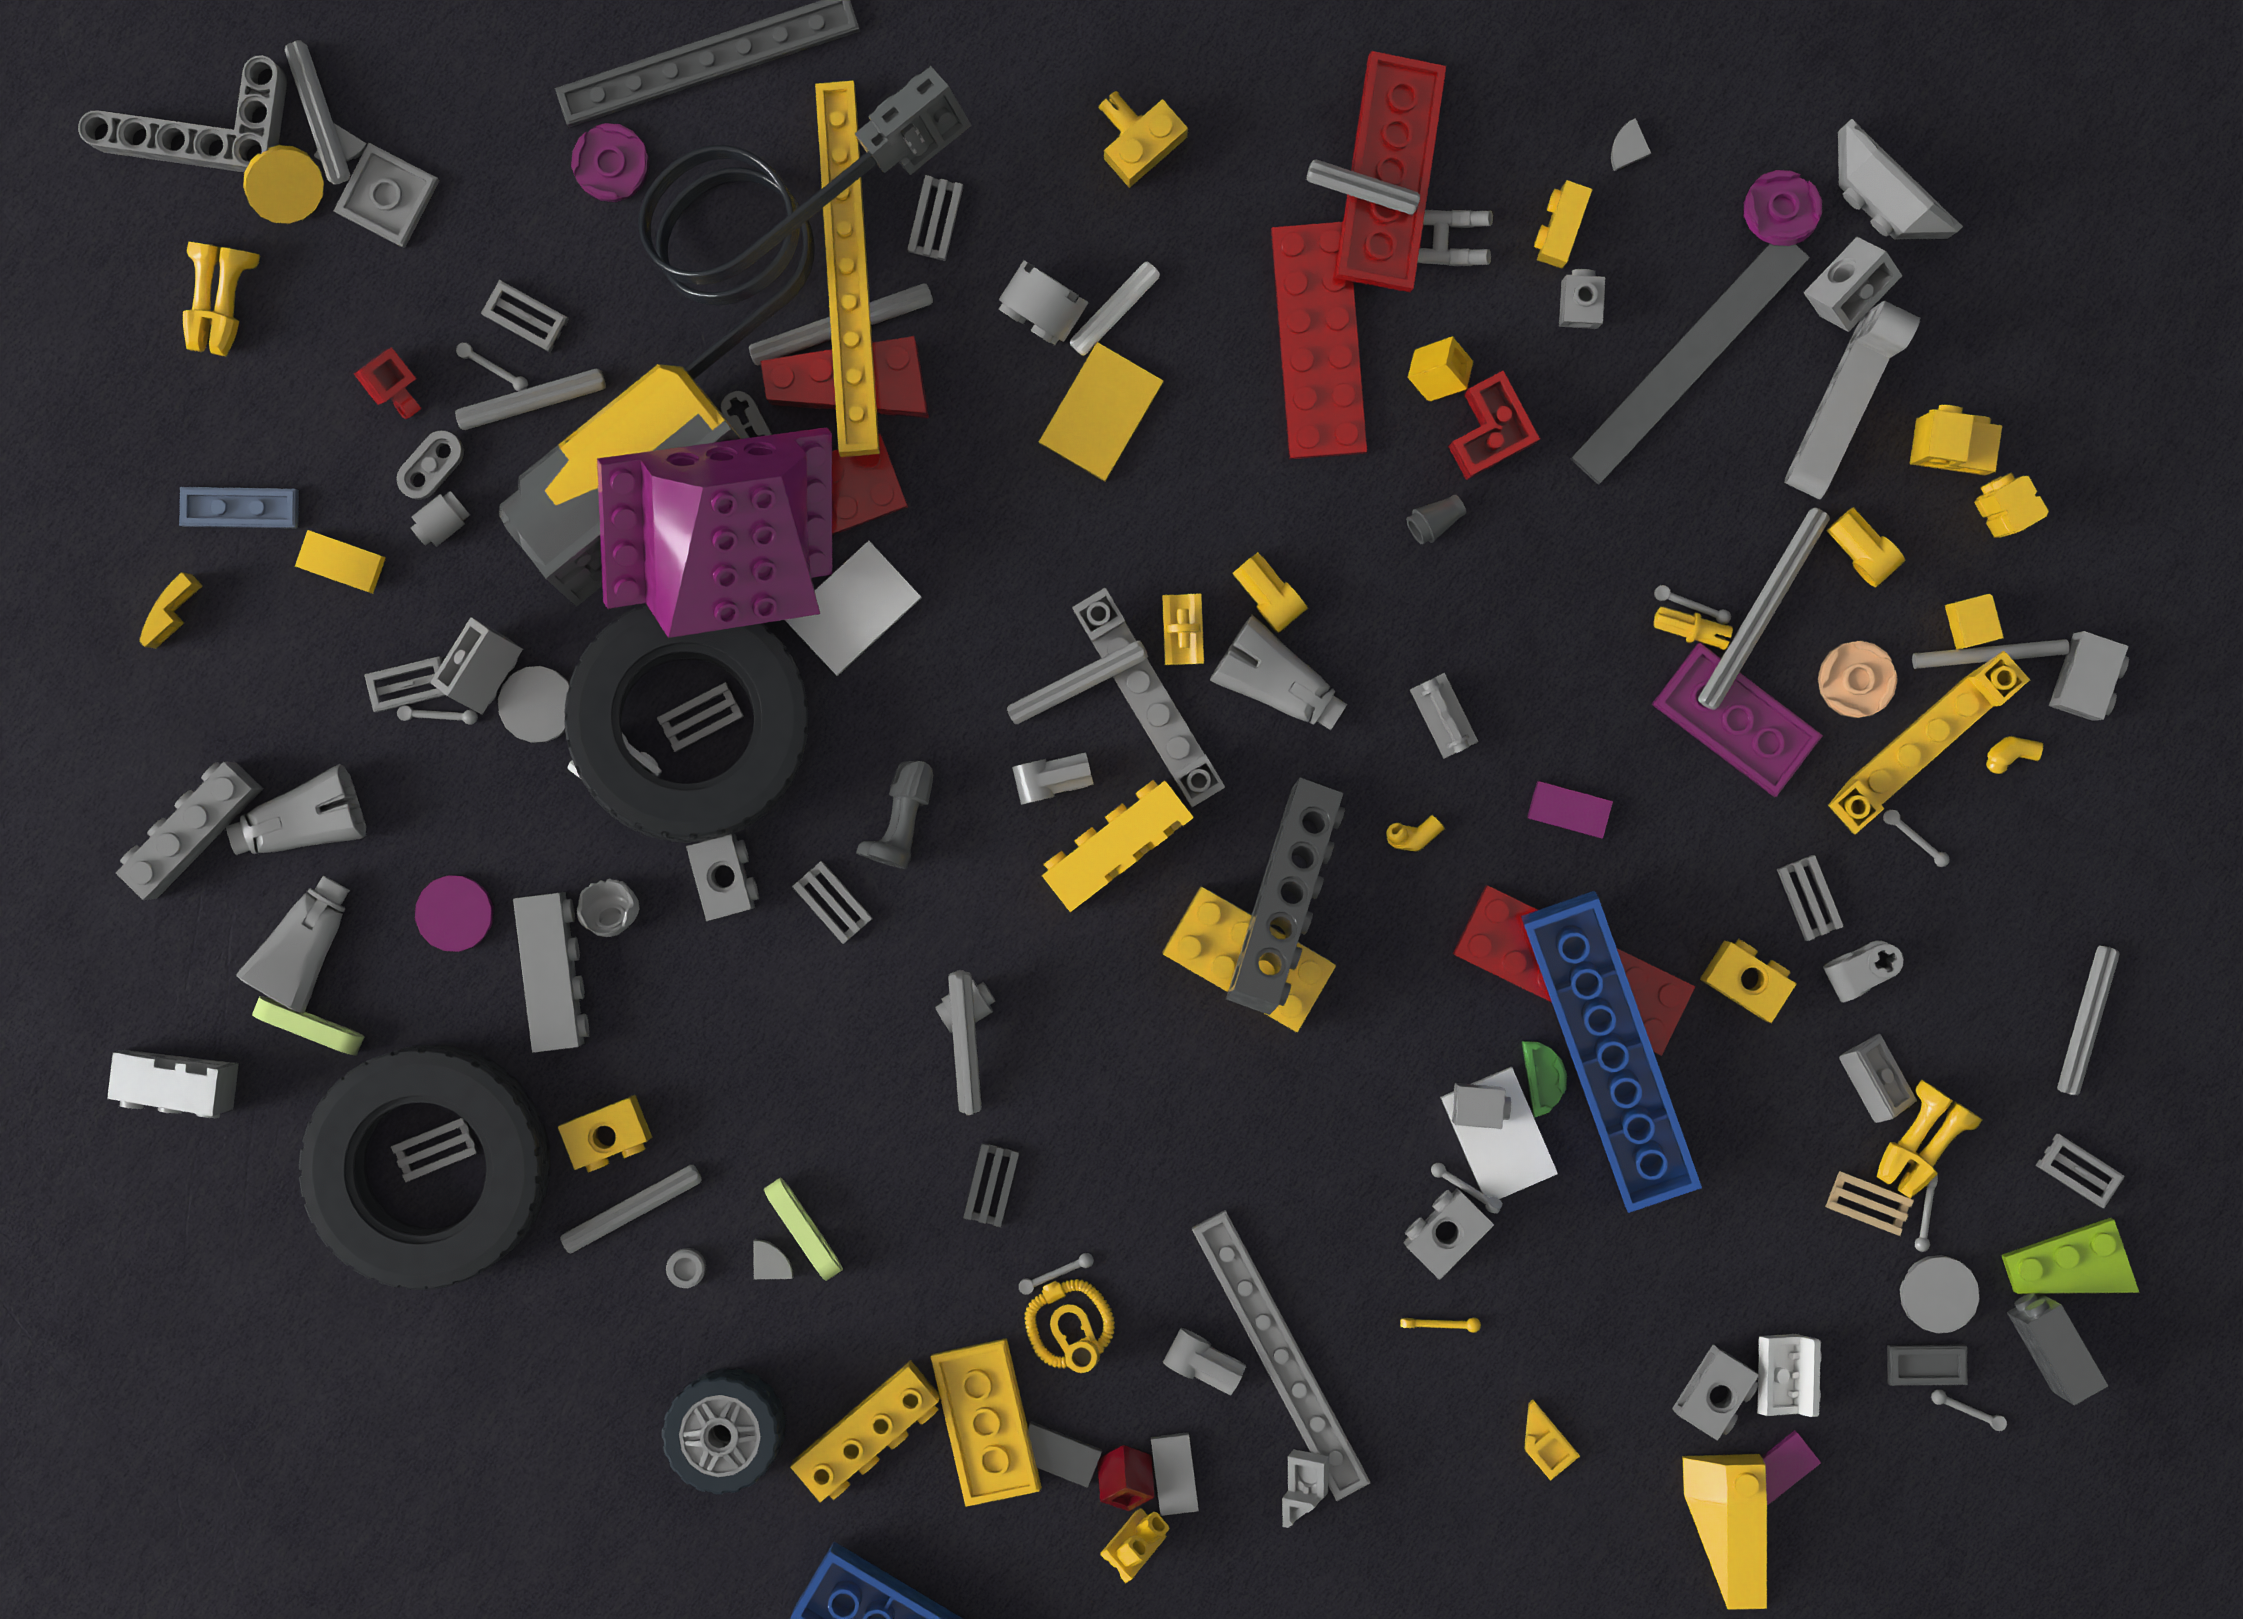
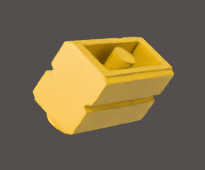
M2012 472L1982 486L1983 495L1977 497L1974 502L1982 517L1988 518L1986 524L1994 538H2001L2020 532L2047 517L2049 512L2041 497L2035 496L2037 490L2029 476L2023 475L2014 478Z

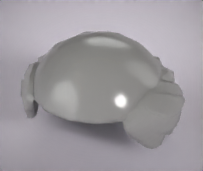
M607 879L605 882L600 880L598 883H590L589 887L582 890L577 907V916L581 925L591 930L597 936L612 937L622 933L634 922L640 909L639 900L623 881Z

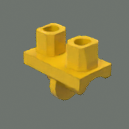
M1201 594L1162 595L1165 665L1204 664Z
M1140 1508L1128 1519L1100 1555L1118 1569L1121 1579L1127 1583L1133 1579L1164 1541L1169 1526L1157 1512L1147 1515Z

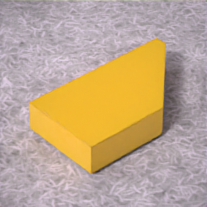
M1532 1399L1528 1403L1524 1449L1551 1481L1579 1458L1580 1455Z

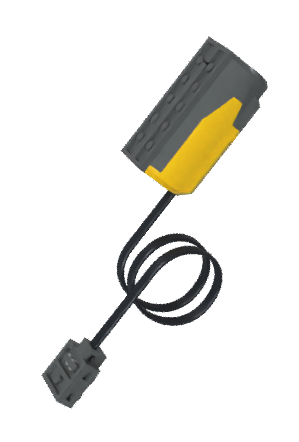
M931 66L921 74L914 76L898 93L884 100L868 116L871 121L855 133L867 153L801 206L768 163L747 150L728 145L706 146L681 156L670 164L648 189L641 204L638 221L642 244L648 255L664 272L675 288L693 301L706 305H729L746 300L761 292L774 282L790 263L798 243L799 226H801L803 234V251L794 275L777 294L685 368L657 364L521 474L518 480V490L500 504L499 516L507 531L531 558L545 579L576 607L602 587L597 458L741 439L694 379L782 309L802 289L810 275L815 254L814 236L808 219L876 164L885 173L899 162L911 175L972 126L950 87ZM717 159L739 160L751 164L764 172L742 167L724 168L710 172L692 182L679 193L665 211L658 227L655 250L651 238L653 213L665 191L685 172L699 164ZM733 181H749L769 187L784 198L787 217L733 260L719 267L704 271H687L670 265L668 244L675 223L683 211L695 199L711 188ZM785 239L779 253L769 266L756 277L736 288L721 292H704L690 288L682 283L706 285L732 278L746 270Z

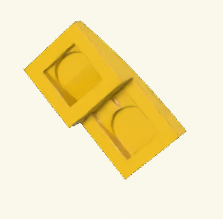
M307 530L295 566L373 594L386 557Z
M181 572L168 585L154 604L140 637V642L144 647L156 649L184 624L174 611L202 587L192 574Z

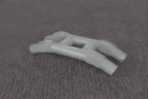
M1425 210L1423 225L1434 226L1433 249L1419 248L1417 263L1444 264L1449 266L1489 265L1491 262V252L1489 249H1448L1449 226L1454 228L1491 226L1493 223L1492 211Z

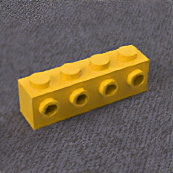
M910 1360L797 1456L790 1468L819 1502H822L827 1496L834 1500L850 1486L847 1479L858 1470L862 1475L865 1474L880 1460L877 1454L887 1445L892 1450L902 1443L909 1435L906 1431L908 1427L916 1421L922 1425L939 1410L935 1404L939 1402L940 1395Z

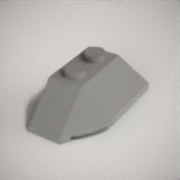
M1850 119L1838 131L1839 187L1845 191L1843 197L1852 207L1858 210L1862 208L1872 218L1870 222L1880 234L1884 236L1890 235L1893 239H1948L1963 227L1862 130L1853 119Z

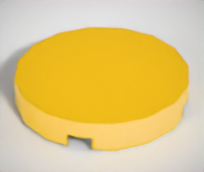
M283 145L268 148L269 150L264 151L262 154H257L251 159L244 172L243 188L251 207L261 217L273 223L290 224L303 220L317 208L322 198L324 185L320 169L306 152L294 146Z

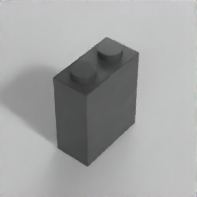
M2030 1293L2015 1301L2014 1305L2016 1307L2009 1310L2007 1314L2052 1392L2075 1406L2108 1387L2062 1304L2041 1293L2037 1295Z

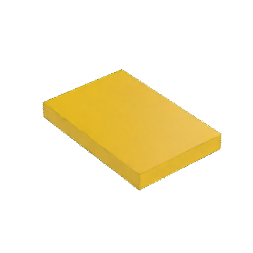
M1097 342L1039 443L1106 482L1162 386L1163 380Z

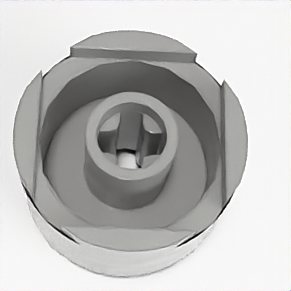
M1023 260L999 298L1002 302L999 310L1022 324L1028 319L1034 323L1031 329L1033 333L1047 342L1056 345L1059 340L1065 341L1089 302L1081 297L1076 301L1079 295Z

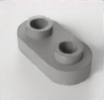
M436 431L430 434L400 467L397 473V484L401 492L417 500L430 497L461 463L464 456V448L460 439L447 431ZM443 445H449L451 448V453L447 458L439 456V449ZM417 474H423L425 476L424 485L415 487L413 483L414 477Z

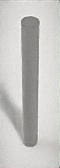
M2067 639L1913 653L1912 663L1914 669L1988 662L2002 651H2005L2012 660L2069 654V642Z

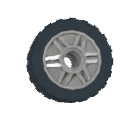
M722 1368L711 1373L707 1372L697 1380H693L677 1395L672 1402L671 1408L665 1415L662 1438L664 1440V1453L669 1459V1465L674 1472L678 1473L681 1480L686 1484L689 1483L696 1487L699 1491L723 1494L727 1492L735 1493L741 1491L746 1486L750 1487L757 1482L760 1476L766 1473L781 1451L780 1447L786 1435V1417L783 1414V1405L780 1398H777L773 1392L774 1389L754 1373L750 1374L744 1372L745 1370L737 1368L735 1370ZM718 1425L727 1427L731 1437L721 1434L718 1430Z

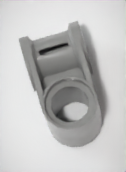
M1876 940L1830 961L1823 968L1840 1001L1847 1002L1863 995L1872 987L1896 976L1903 967L1904 959L1897 947L1885 941ZM1880 951L1890 955L1885 959L1886 966L1884 968L1875 964L1879 960L1878 953Z

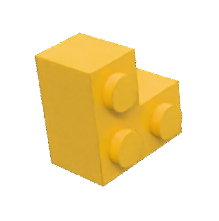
M1939 405L1938 410H1929V413L1916 419L1910 464L1979 475H1988L1996 472L2002 425L1990 424L1991 418L1962 414L1963 408L1958 406Z

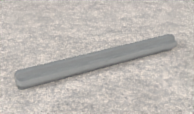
M1814 507L1809 510L1700 694L1698 701L1706 708L1711 710L1717 709L1829 522L1830 517L1824 511Z

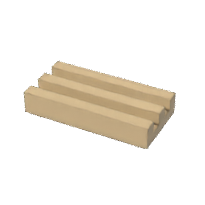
M1839 1171L1825 1207L1900 1236L1903 1230L1901 1228L1904 1221L1906 1222L1908 1217L1907 1211L1909 1207H1912L1914 1200ZM1847 1182L1899 1202V1208L1896 1210L1842 1189L1843 1185ZM1841 1196L1895 1217L1894 1221L1890 1224L1837 1203V1200Z

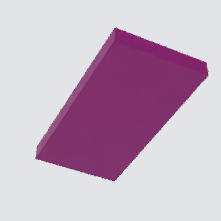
M1698 643L1651 705L1773 797H1777L1823 735L1740 672L1717 709L1711 710L1703 706L1698 701V698L1721 658L1701 643Z

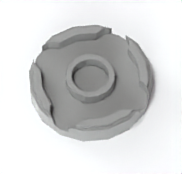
M543 666L525 667L513 673L503 684L498 697L499 715L505 728L515 737L531 743L549 742L561 736L565 732L564 710L566 694L570 687L569 681L557 671Z
M1943 1255L1927 1256L1914 1263L1908 1270L1900 1287L1901 1305L1908 1318L1922 1329L1934 1333L1953 1332L1965 1326L1975 1314L1980 1299L1978 1283L1971 1270L1960 1261Z

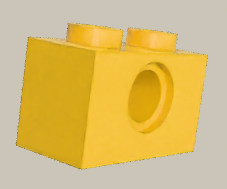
M1740 939L1735 944L1724 941L1700 980L1762 1020L1772 1023L1796 986V983L1787 978L1790 971L1773 960H1770L1768 965L1755 958L1758 951ZM1748 968H1754L1758 973V982L1751 989H1746L1741 982V976Z
M636 1095L558 1126L574 1169L585 1166L587 1172L610 1164L607 1157L621 1152L623 1158L645 1150L643 1143L652 1138ZM601 1126H609L614 1130L616 1140L613 1145L607 1146L599 1141L598 1130Z

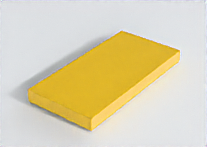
M1007 1338L933 1354L931 1356L965 1506L1039 1492L1042 1487Z

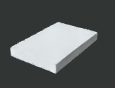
M868 541L815 590L820 614L786 619L785 621L838 676L922 597L873 544Z
M1512 1067L1472 1083L1474 1085L1502 1087L1506 1090L1505 1096L1511 1097L1509 1120H1503L1502 1129L1455 1125L1452 1122L1454 1091L1440 1097L1480 1191L1487 1197L1501 1199L1558 1174Z

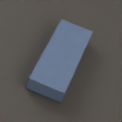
M180 487L179 526L298 528L299 490Z

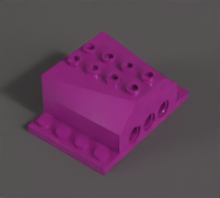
M827 427L597 458L603 602L607 609L646 603L668 638L820 614L812 578L832 575V433Z

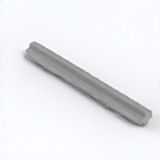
M923 283L870 302L871 325L932 304L933 298L928 285ZM830 317L751 344L749 352L755 365H761L760 361L781 358L832 340Z

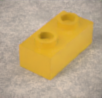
M1566 180L1561 190L1554 188L1546 210L1553 214L1548 227L1541 225L1534 244L1535 248L1540 249L1537 257L1538 261L1561 269L1567 263L1592 192L1591 188Z

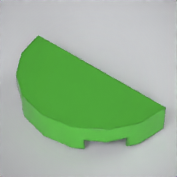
M1522 1041L1532 1115L1535 1118L1549 1113L1560 1101L1562 1094L1566 1090L1567 1073L1561 1058L1551 1048L1537 1041Z

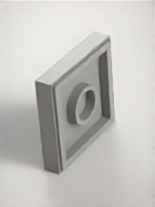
M368 143L334 212L405 248L440 180Z

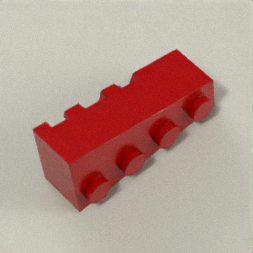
M911 336L872 343L877 413L929 418L915 337ZM832 349L760 361L766 399L771 405L836 409Z

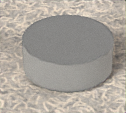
M683 1248L676 1251L669 1258L666 1265V1273L669 1280L675 1286L691 1288L703 1279L706 1273V1262L697 1250Z

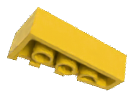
M1154 780L1149 782L1135 793L1140 800L1127 809L1122 803L1105 816L1109 824L1103 829L1096 832L1091 827L1074 840L1079 846L1068 856L1061 850L1044 864L1048 871L1042 877L1069 912L1073 911L1107 885L1118 874H1121L1137 862L1149 850H1152L1167 839L1175 830L1194 818L1166 781L1159 785Z

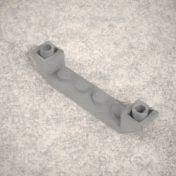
M1106 588L1072 607L1101 658L1136 641ZM1148 659L1113 676L1191 807L1224 789L1223 782L1206 754L1203 753Z

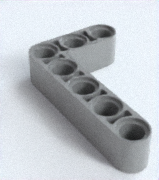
M263 55L250 58L245 63L242 72L234 130L96 110L87 112L82 116L78 124V132L86 143L104 153L245 172L250 163L247 160V153L251 147L260 145L262 154L264 151L269 150L268 148L279 144L287 77L285 72L270 58ZM265 69H272L273 75L271 80L265 85H258L259 74ZM260 107H266V118L260 123H253L252 116L255 110ZM107 123V135L100 140H96L95 131L97 127ZM140 129H146L147 136L144 142L134 145V134ZM179 134H184V145L181 149L172 151V139ZM216 140H222V151L216 156H210V145Z
M1886 301L1881 302L1863 316L1852 335L1794 457L1784 483L1819 500L1823 497L1889 359L1909 345L1919 326L1920 317Z

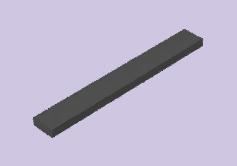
M821 0L557 87L555 91L566 124L570 128L860 32L850 0Z
M1769 244L1570 459L1599 485L1810 257L1796 244L1791 246Z

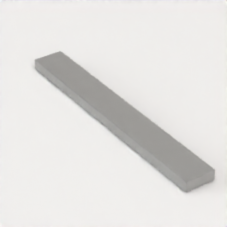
M1226 1210L1192 1227L1194 1235L1310 1452L1329 1456L1328 1486L1336 1501L1370 1484L1367 1474Z

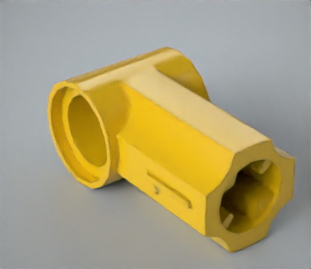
M1854 507L1843 514L1826 530L1854 560L1852 564L1859 575L1873 587L1881 584L1905 562V558L1900 550L1886 537H1880Z
M1258 552L1233 572L1235 578L1258 604L1256 606L1258 611L1277 633L1308 609L1296 591L1287 582H1282L1272 567Z

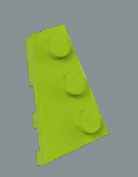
M2112 1218L2001 1255L2012 1289L2017 1294L2139 1293L2115 1220Z

